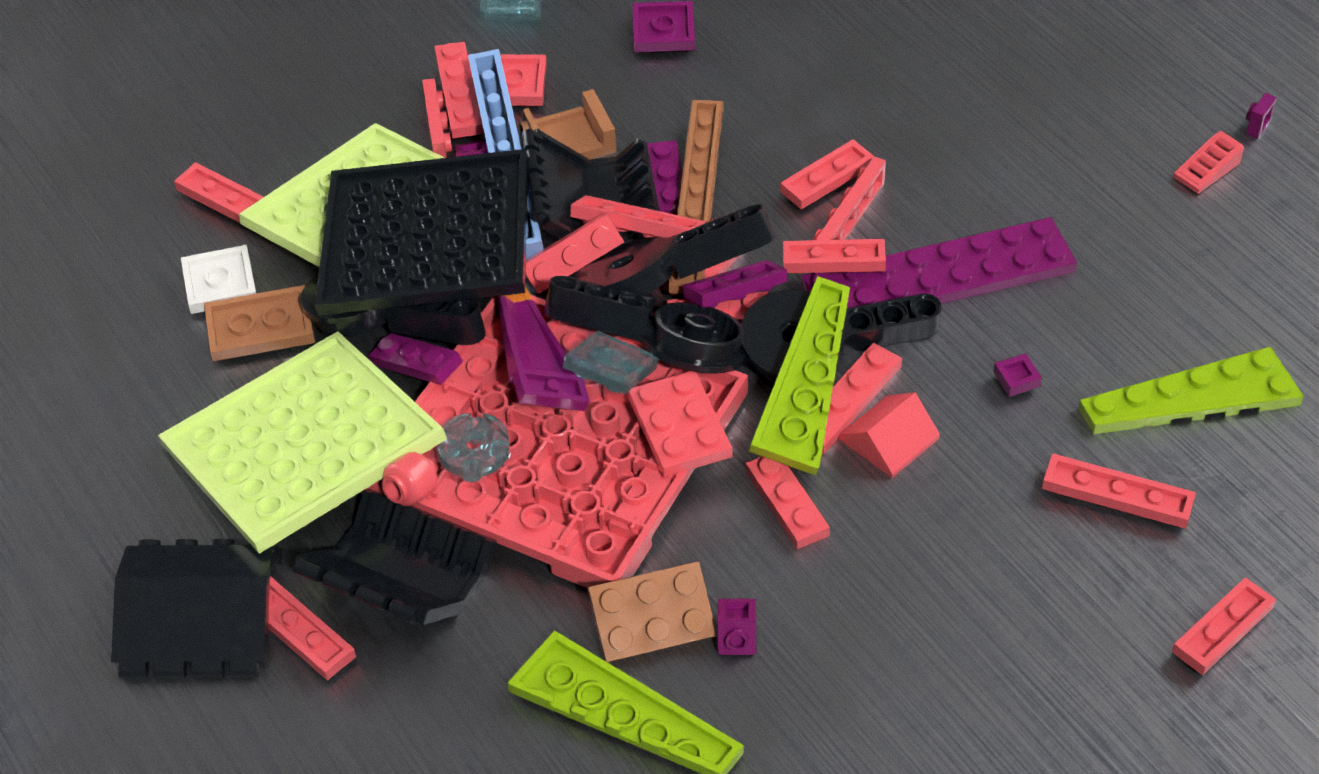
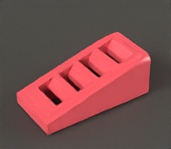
M1219 131L1174 172L1173 178L1199 194L1241 163L1244 146L1223 131ZM1192 171H1195L1196 173L1201 175L1202 178L1200 179L1199 177H1197L1195 174L1192 173Z

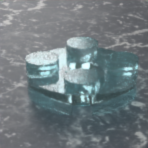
M471 413L461 414L450 419L442 427L447 439L437 445L439 460L446 470L454 475L461 476L466 482H477L482 476L494 473L511 456L508 430L501 420L490 414L482 413L483 418L471 417ZM469 442L473 444L481 442L478 448L469 449L467 447Z

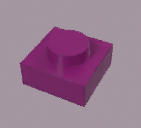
M1265 93L1258 103L1253 102L1245 118L1249 121L1247 135L1257 139L1260 137L1272 120L1277 97Z
M1026 353L994 364L993 372L1009 397L1041 387L1042 377Z

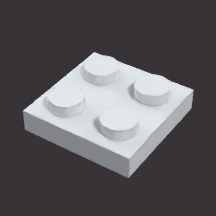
M247 245L181 257L191 314L204 312V303L257 294Z

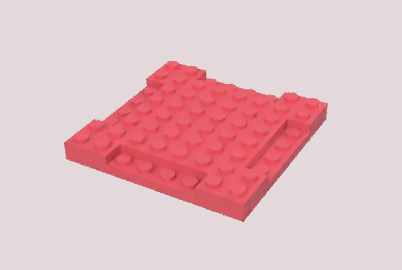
M531 295L557 341L582 374L590 403L585 411L520 404L515 385L509 381L498 296H493L481 313L486 331L484 339L473 345H457L454 351H457L463 362L441 385L430 381L415 401L416 404L444 428L447 439L422 454L435 465L437 486L434 492L413 506L492 538L498 544L550 564L552 574L585 588L633 577L652 547V536L694 469L663 477L628 399V389L690 371L660 360L650 353L642 343L636 340L552 319L544 313L546 300ZM736 370L714 374L696 372L725 431L748 394V375ZM383 478L367 489H372L385 495L382 488Z

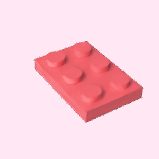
M500 54L511 105L543 106L547 70L546 55Z
M690 371L628 389V399L663 477L732 458L733 448L696 372Z

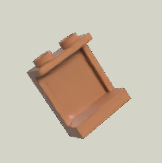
M594 89L582 92L583 106L537 119H534L529 108L522 110L523 122L519 123L521 135L525 129H539L588 159L616 153L615 128Z

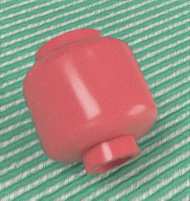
M417 452L406 453L385 467L382 476V488L385 495L392 502L402 506L415 505L434 492L437 486L435 465L430 459Z

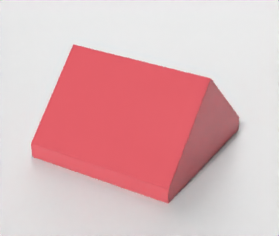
M916 392L884 397L839 434V440L891 478L896 476L940 438V433Z

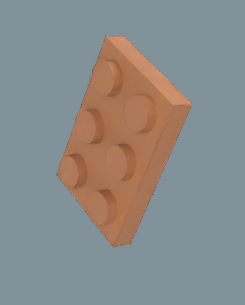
M305 285L204 303L210 353L213 362L315 343L311 318L304 313L301 305V294Z
M699 561L587 588L604 661L606 662L717 636Z

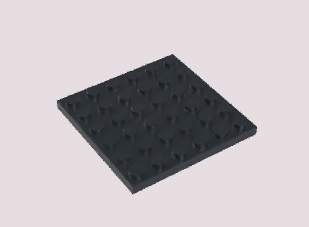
M527 149L331 171L315 300L317 314H339L525 293L528 200Z

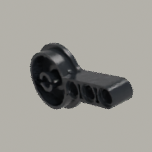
M755 204L672 237H648L620 245L583 267L575 279L646 296L662 286L671 277L673 264L679 278L682 279L765 246L773 241L775 234L763 205Z
M319 274L305 286L301 294V305L304 313L314 320L316 327L321 332L332 335L337 331L344 337L359 335L372 331L387 322L389 331L393 333L458 345H473L483 340L486 336L479 305L472 299L318 315L315 300Z
M554 276L550 279L544 313L552 319L636 340L642 343L650 353L660 360L693 372L712 374L731 372L741 367L746 357L741 346L744 336L742 325L735 318L721 310L709 306L702 308L695 303L679 302L663 305L653 315L654 298L612 289L567 276Z
M782 290L770 293L751 305L743 317L741 323L744 329L742 349L754 369L769 381L776 382L791 344L788 341L793 339L810 296L809 292ZM926 293L847 308L838 358L842 350L843 355L864 351L872 343L884 347L933 336L939 327L942 310L940 300L936 296Z

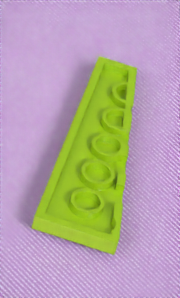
M817 276L751 442L749 452L815 476L817 475L821 462L850 287Z
M1270 346L1080 399L1078 409L1092 433L1101 434L1137 429L1144 426L1170 424L1172 419L1185 417L1191 418V421L1205 419L1207 414L1221 412L1225 416L1238 415L1240 410L1257 408L1260 412L1302 405L1304 395Z
M555 630L508 681V690L514 695L700 774H728L744 754V745Z

